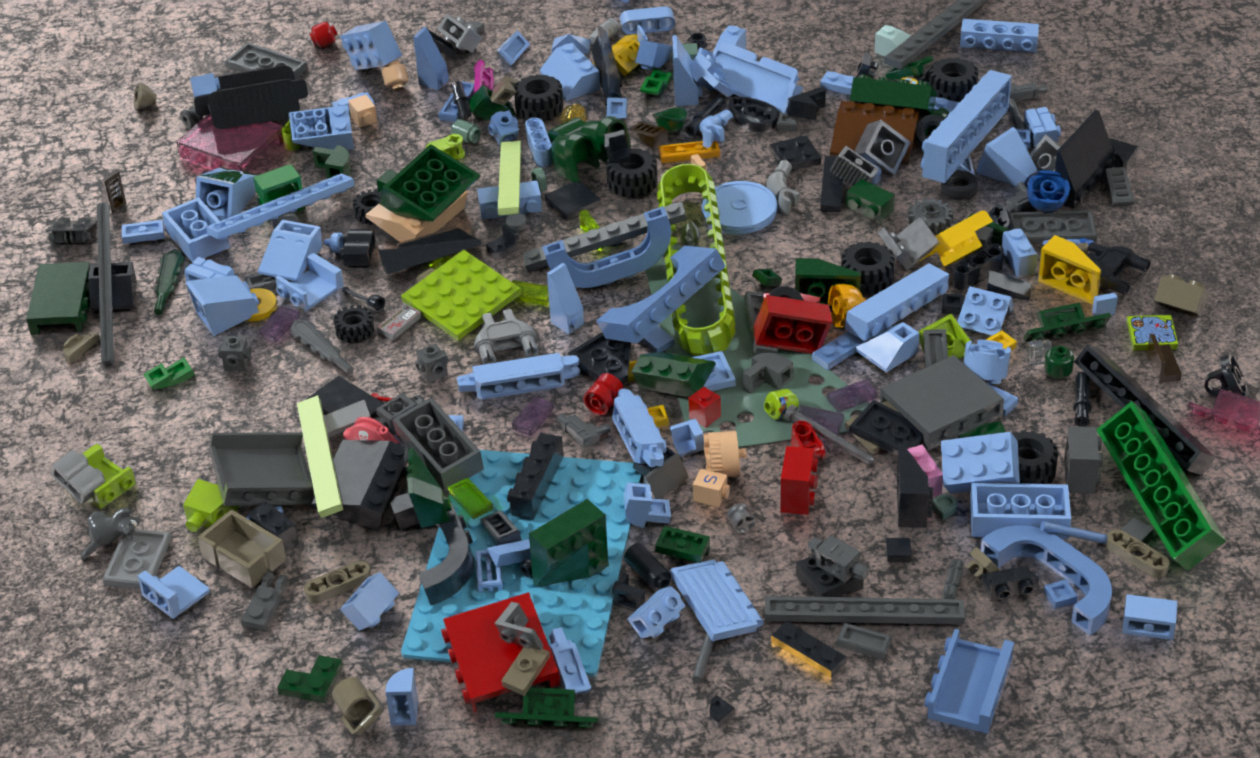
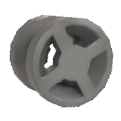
M744 503L732 506L727 513V518L733 523V528L737 533L749 532L756 524L755 517Z

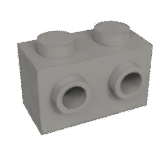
M446 14L437 30L445 35L444 39L452 44L455 42V47L463 52L468 50L473 53L482 39V36L477 33L478 29L470 24L466 25L467 21L459 16L454 18Z

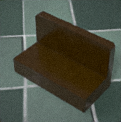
M1149 334L1147 355L1158 382L1181 381L1182 373L1170 345H1159L1155 334Z

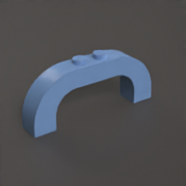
M664 206L644 212L648 231L646 238L639 246L594 262L580 263L570 258L566 252L563 240L542 246L549 268L552 270L562 263L566 264L574 286L579 288L612 284L618 279L630 278L636 273L647 270L663 257L670 243L671 227Z
M1028 525L1003 527L981 539V551L998 568L1011 559L1030 557L1041 561L1079 588L1085 594V597L1073 606L1072 623L1091 636L1104 625L1109 615L1111 603V582L1099 565L1088 556L1076 550L1071 544L1053 533L1041 531L1038 527Z

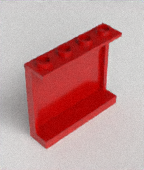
M529 592L443 619L445 629L441 630L445 644L450 643L451 649H448L451 663H457L458 669L454 670L458 684H464L465 689L461 690L465 704H471L473 713L477 712L475 703L512 692V690L503 687L501 681L524 647L515 643L509 644L502 640L499 635L500 632L494 624L511 602L520 604L529 620L524 627L535 630L544 645L542 649L550 653L549 660L532 685L547 680L551 688L561 685L559 671Z

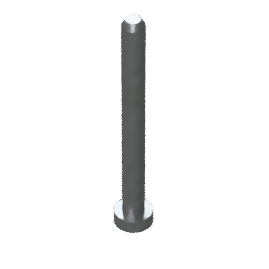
M790 405L785 412L784 419L788 421L793 419L796 422L801 420L807 421L812 425L816 434L865 463H874L875 459L872 455L797 412L798 408L796 406Z

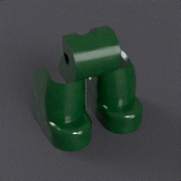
M612 116L605 117L601 121L588 122L575 117L549 130L548 137L551 142L552 157L557 173L571 182L575 181L578 183L579 175L576 164L585 162L598 168L600 167L599 159L607 162L605 134L624 130L629 148H631L626 123Z

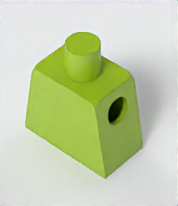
M197 479L184 502L183 507L187 520L185 525L192 532H197L201 526L209 528L230 510L236 511L239 506H224L219 486Z

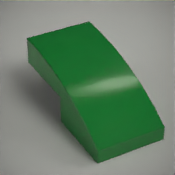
M653 70L651 76L645 78L640 92L653 95L662 94L672 80V73Z
M183 357L167 368L161 363L144 373L143 376L152 390L181 383L195 376V373Z

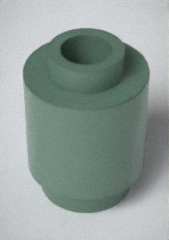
M458 119L451 126L452 134L461 135L466 143H477L481 137V130L478 126L467 121Z

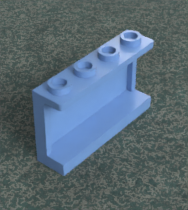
M954 629L952 637H947L944 647L946 654L940 656L938 670L940 671L939 674L934 673L931 683L933 691L932 693H927L924 707L928 708V719L988 734L1013 659L1014 642L1004 640L1002 649L961 640L959 638L960 630Z

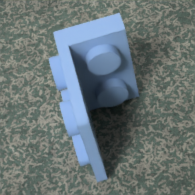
M969 286L957 322L962 329L992 336L1001 331L1006 313H1012L1014 307L1012 298Z
M181 566L176 567L161 579L157 576H152L147 571L137 575L142 596L172 619L210 592L209 587Z

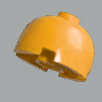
M838 284L831 287L828 305H832L833 312L830 313L832 324L835 327H845L847 311L866 301L857 287L847 284Z

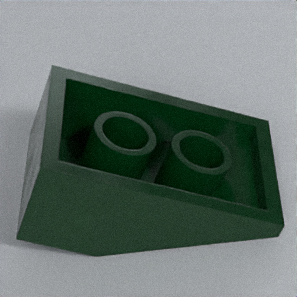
M796 258L795 289L802 294L820 297V304L828 305L830 289L838 284L852 285L860 291L861 273L817 258Z

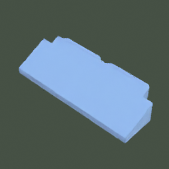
M722 42L720 46H716L713 53L699 48L698 53L700 52L705 56L709 54L724 66L722 70L727 74L724 78L731 84L729 88L735 95L767 102L773 105L777 111L788 114V98L800 94L804 87L797 85L800 77H797L798 70L766 57H763L758 62L756 61L757 55L727 42Z

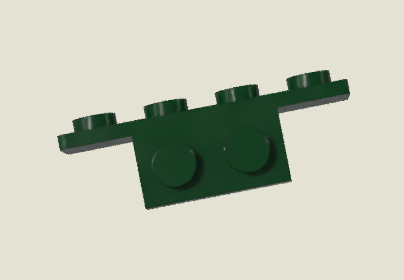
M1080 302L1040 310L1037 313V317L1041 327L1028 330L1024 336V341L1037 343L1051 336L1059 338L1070 332L1078 334L1089 328L1101 329L1107 325L1111 314L1105 313L1085 318Z
M530 687L525 696H523V713L495 712V718H501V723H517V719H527V724L542 725V720H553L552 725L568 726V721L578 722V727H593V723L600 722V716L575 715L576 689Z

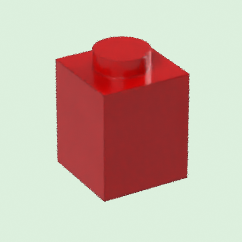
M703 386L689 397L690 419H696L698 424L707 428L721 417V396Z

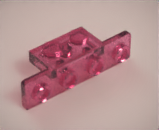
M1220 389L1213 410L1188 402L1187 406L1193 409L1191 412L1193 414L1205 417L1207 413L1215 416L1214 421L1226 425L1228 421L1237 423L1236 428L1249 432L1250 428L1259 431L1258 435L1260 436L1259 401Z

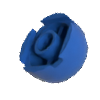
M1051 170L1039 171L1037 175L1029 180L1027 187L1028 200L1039 211L1053 212L1058 210L1065 204L1068 198L1069 182L1061 178V174Z

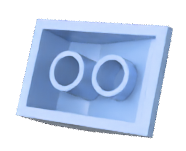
M672 35L675 106L699 105L698 97H702V85L696 82L692 76L691 68L693 61L678 37Z

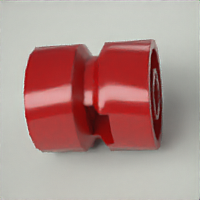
M603 373L584 394L583 402L594 414L604 415L613 406L614 399L618 397V391L624 387L617 377L609 373Z

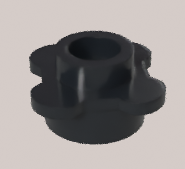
M693 33L688 38L690 44L697 43V50L708 46L705 42L706 37L702 33Z

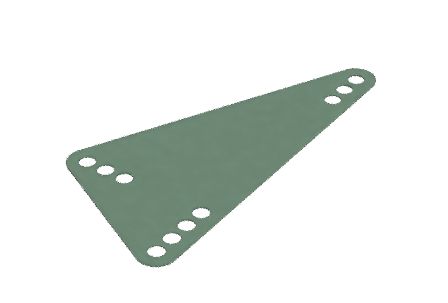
M678 243L673 245V250L679 251L682 248ZM663 257L655 265L645 270L651 295L668 283ZM713 277L682 304L685 305L686 311L681 314V317L687 319L688 327L704 328L720 320L719 313L724 311V306L718 305L717 299L722 297V292L716 291L715 285L720 283V278ZM730 287L736 332L730 345L722 352L736 379V386L713 391L721 396V417L707 428L700 424L699 426L702 432L705 433L709 431L723 432L719 429V426L724 422L735 424L738 448L791 441L792 425L796 421L793 419L791 421L786 419L774 420L764 410L767 394L777 389L767 383H763L752 393L743 390V373L748 368H751V358L755 355L744 298ZM670 314L659 324L660 328L675 340V345L668 348L666 353L697 357L689 354L678 344L672 323V315ZM778 349L777 354L793 362V379L781 389H789L797 396L799 401L797 412L834 434L850 433L845 428V422L852 419L851 414L853 412H863L870 403L831 370H826L814 362L810 353ZM813 375H819L824 378V382L820 385H812L808 382V378ZM827 387H833L838 390V394L834 397H826L822 394V390ZM678 395L684 422L692 420L689 418V397ZM841 399H848L853 405L849 409H841L837 407L836 403ZM747 412L752 414L754 419L751 422L743 423L737 419V416Z

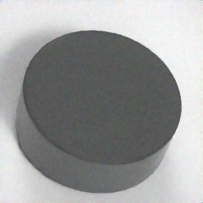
M519 213L506 217V225L516 232L522 231L526 228V217Z

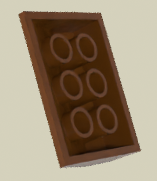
M841 101L837 112L830 155L838 156L845 146L855 151L867 124L882 120L911 142L901 161V164H909L916 140L915 131L916 125L919 122L920 110Z

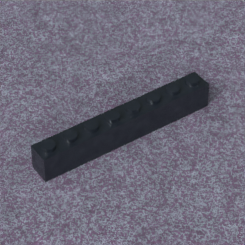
M1087 344L1074 363L1121 408H1124L1133 401L1145 411L1174 458L1186 470L1202 476L1216 457L1107 354Z

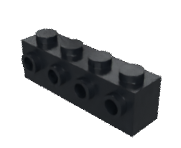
M540 432L537 440L532 442L530 454L524 459L523 469L521 473H517L515 485L509 489L507 501L510 502L511 516L534 520L564 457L562 436Z

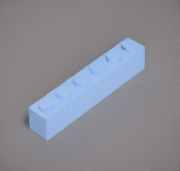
M930 263L847 311L845 330L864 341L868 340L940 295L945 294L949 287V274Z

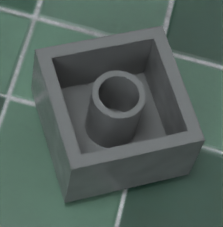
M1068 426L1064 469L1065 484L1068 485L1069 493L1095 494L1096 484H1100L1101 471L1098 468L1103 466V453H1099L1101 451L1102 439L1097 437V427Z

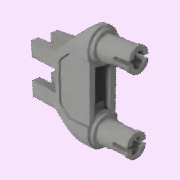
M512 309L503 310L505 320L494 323L491 313L482 314L484 324L475 339L474 349L476 353L481 355L483 365L488 364L487 360H489L490 364L496 362L493 352L520 346L524 347L527 357H531L530 351H532L533 357L538 355L539 349L535 343L537 339L535 330L527 323L515 319Z

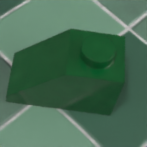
M484 85L468 100L470 112L475 117H481L485 121L491 120V116L497 112L510 111L512 117L515 115L510 101L505 105L492 102V90Z

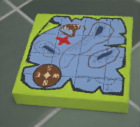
M1171 315L1127 316L1126 323L1133 351H1147L1149 334H1155L1159 345H1170L1172 350H1177L1178 341Z

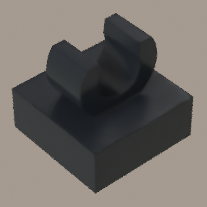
M863 54L857 66V78H859V75H868L874 78L875 72L870 69L878 70L879 64L871 62L870 54Z

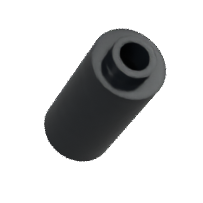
M635 543L626 550L624 561L652 590L658 591L669 586L671 573L641 543Z

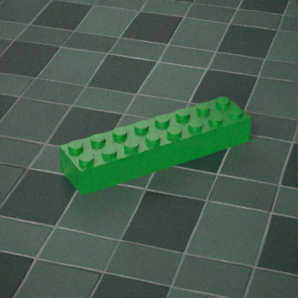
M1131 401L1097 428L1098 435L1101 437L1173 560L1189 571L1227 542L1145 411Z

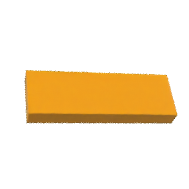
M703 141L658 146L661 163L691 160L692 155L696 154L701 159L720 157L718 141H713L710 148L704 147Z

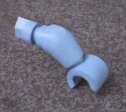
M724 110L702 120L699 128L703 136L704 147L710 148L713 141L724 142L723 127L727 125L728 120L733 118V114L729 110Z

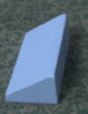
M529 539L487 548V552L496 567L531 559Z

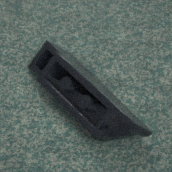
M598 25V36L591 52L595 66L599 70L604 104L607 107L608 97L622 98L620 90L622 82L608 33Z
M454 227L397 243L398 248L381 249L378 251L383 270L386 274H391L479 246L481 241L459 227Z

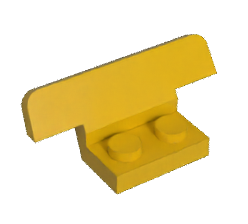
M636 34L627 35L612 46L617 68L624 77L639 65V63H635L640 45Z
M979 211L935 235L940 244L920 261L938 253L943 266L946 268L983 248L975 231L992 223L993 220L986 211Z

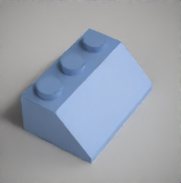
M573 43L555 48L540 69L541 75L553 76L560 81L565 101L600 90L599 70Z

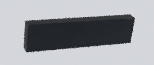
M825 156L820 211L841 212L843 179L836 177L833 172H830V168L838 156Z

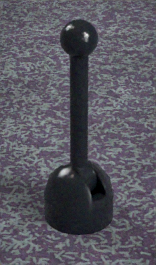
M347 286L342 288L344 295L349 294L366 301L368 308L373 312L380 313L385 307V298L382 296L371 295L370 297H365L351 291Z

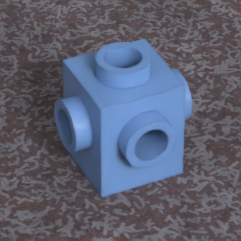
M510 111L497 112L491 116L488 129L491 136L495 137L498 145H501V142L517 140L519 132L518 122L515 117H512Z

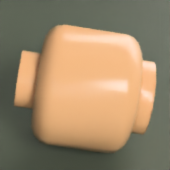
M392 61L382 69L384 84L386 87L392 88L393 91L403 89L404 85L408 83L406 66L401 64L400 61Z

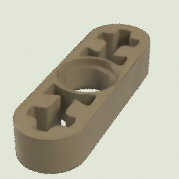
M1112 530L1108 533L1106 547L1109 551L1154 578H1162L1167 575L1169 559L1123 530ZM1133 551H1140V552H1142L1144 555H1143V556H1135V555H1133L1131 552H1133Z
M356 561L308 581L304 586L306 600L310 603H320L361 586L371 576L369 564L365 561ZM336 579L344 580V582L339 585L332 584V582Z

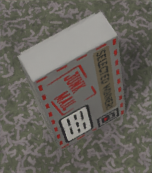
M404 304L376 326L377 332L394 340L422 318L421 311Z

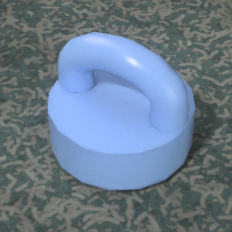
M333 233L330 239H325L323 243L330 247L333 253H340V248L344 247V235L342 233Z

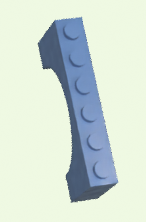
M683 246L670 257L677 272L664 287L635 304L621 308H611L596 320L605 338L638 343L726 267L718 250L714 248Z

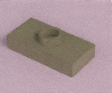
M524 647L502 679V686L525 696L549 660V651Z

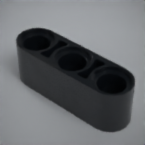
M990 244L955 263L953 266V287L958 290L969 289V286L972 287L987 279L989 271L999 272L1002 270L1003 247L997 244Z

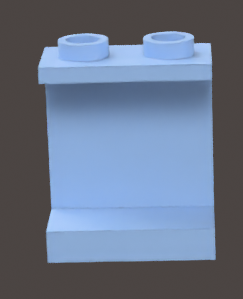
M315 253L307 256L309 270L303 273L297 281L288 282L279 275L275 277L277 293L305 311L344 287L342 270Z

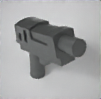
M1034 83L1012 85L1010 98H1013L1015 102L1031 98L1037 99L1039 94L1047 93V87H1037Z
M1024 182L1017 184L1019 192L1016 193L1015 197L1008 199L1006 202V209L1009 213L1022 212L1026 209L1034 208L1028 200L1027 186Z
M561 413L557 416V421L561 423L562 430L565 433H569L584 449L599 442V435L611 432L609 424L596 427L591 423L586 424L576 415L566 417Z

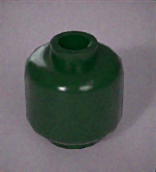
M1064 346L1050 348L1045 355V372L1054 379L1068 377L1073 372L1075 359L1073 352Z

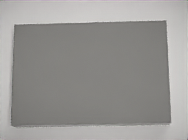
M135 529L132 535L133 540L123 535L102 579L103 584L106 586L141 589L137 575L147 571L152 576H156L171 542V533Z

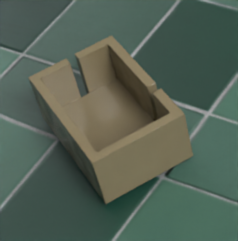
M230 510L197 537L201 556L216 566L220 565V569L251 588L262 581L267 571H274L286 561L282 539L233 510Z

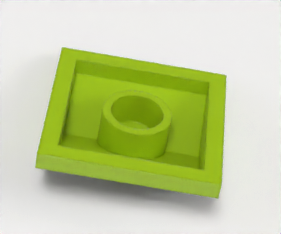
M952 314L918 331L919 341L924 351L923 331L946 329L948 357L954 355L958 359L964 357L966 343L971 341Z

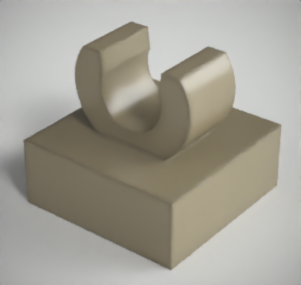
M975 547L970 552V555L975 560L970 561L966 568L971 573L976 568H979L978 572L975 573L979 580H981V574H986L987 571L989 573L1000 571L979 548Z

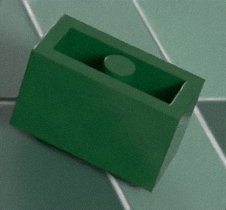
M861 179L847 191L846 208L879 223L894 211L895 194Z

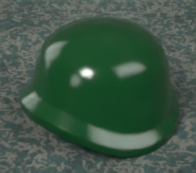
M674 107L652 114V116L655 118L657 126L666 128L668 133H677L684 126L687 111L682 107Z

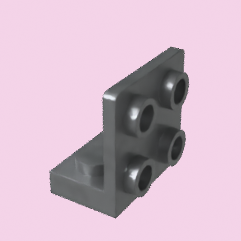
M921 217L898 235L893 231L889 233L885 228L878 232L887 247L892 250L895 258L906 270H909L940 244Z

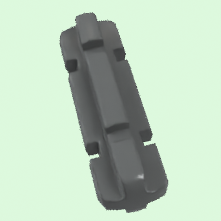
M954 559L950 563V569L948 570L942 597L944 599L956 598V591L959 587L964 565L961 560L957 561Z

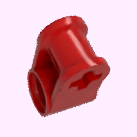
M802 420L795 422L792 425L791 446L814 448V458L825 459L824 445L816 435L812 425Z

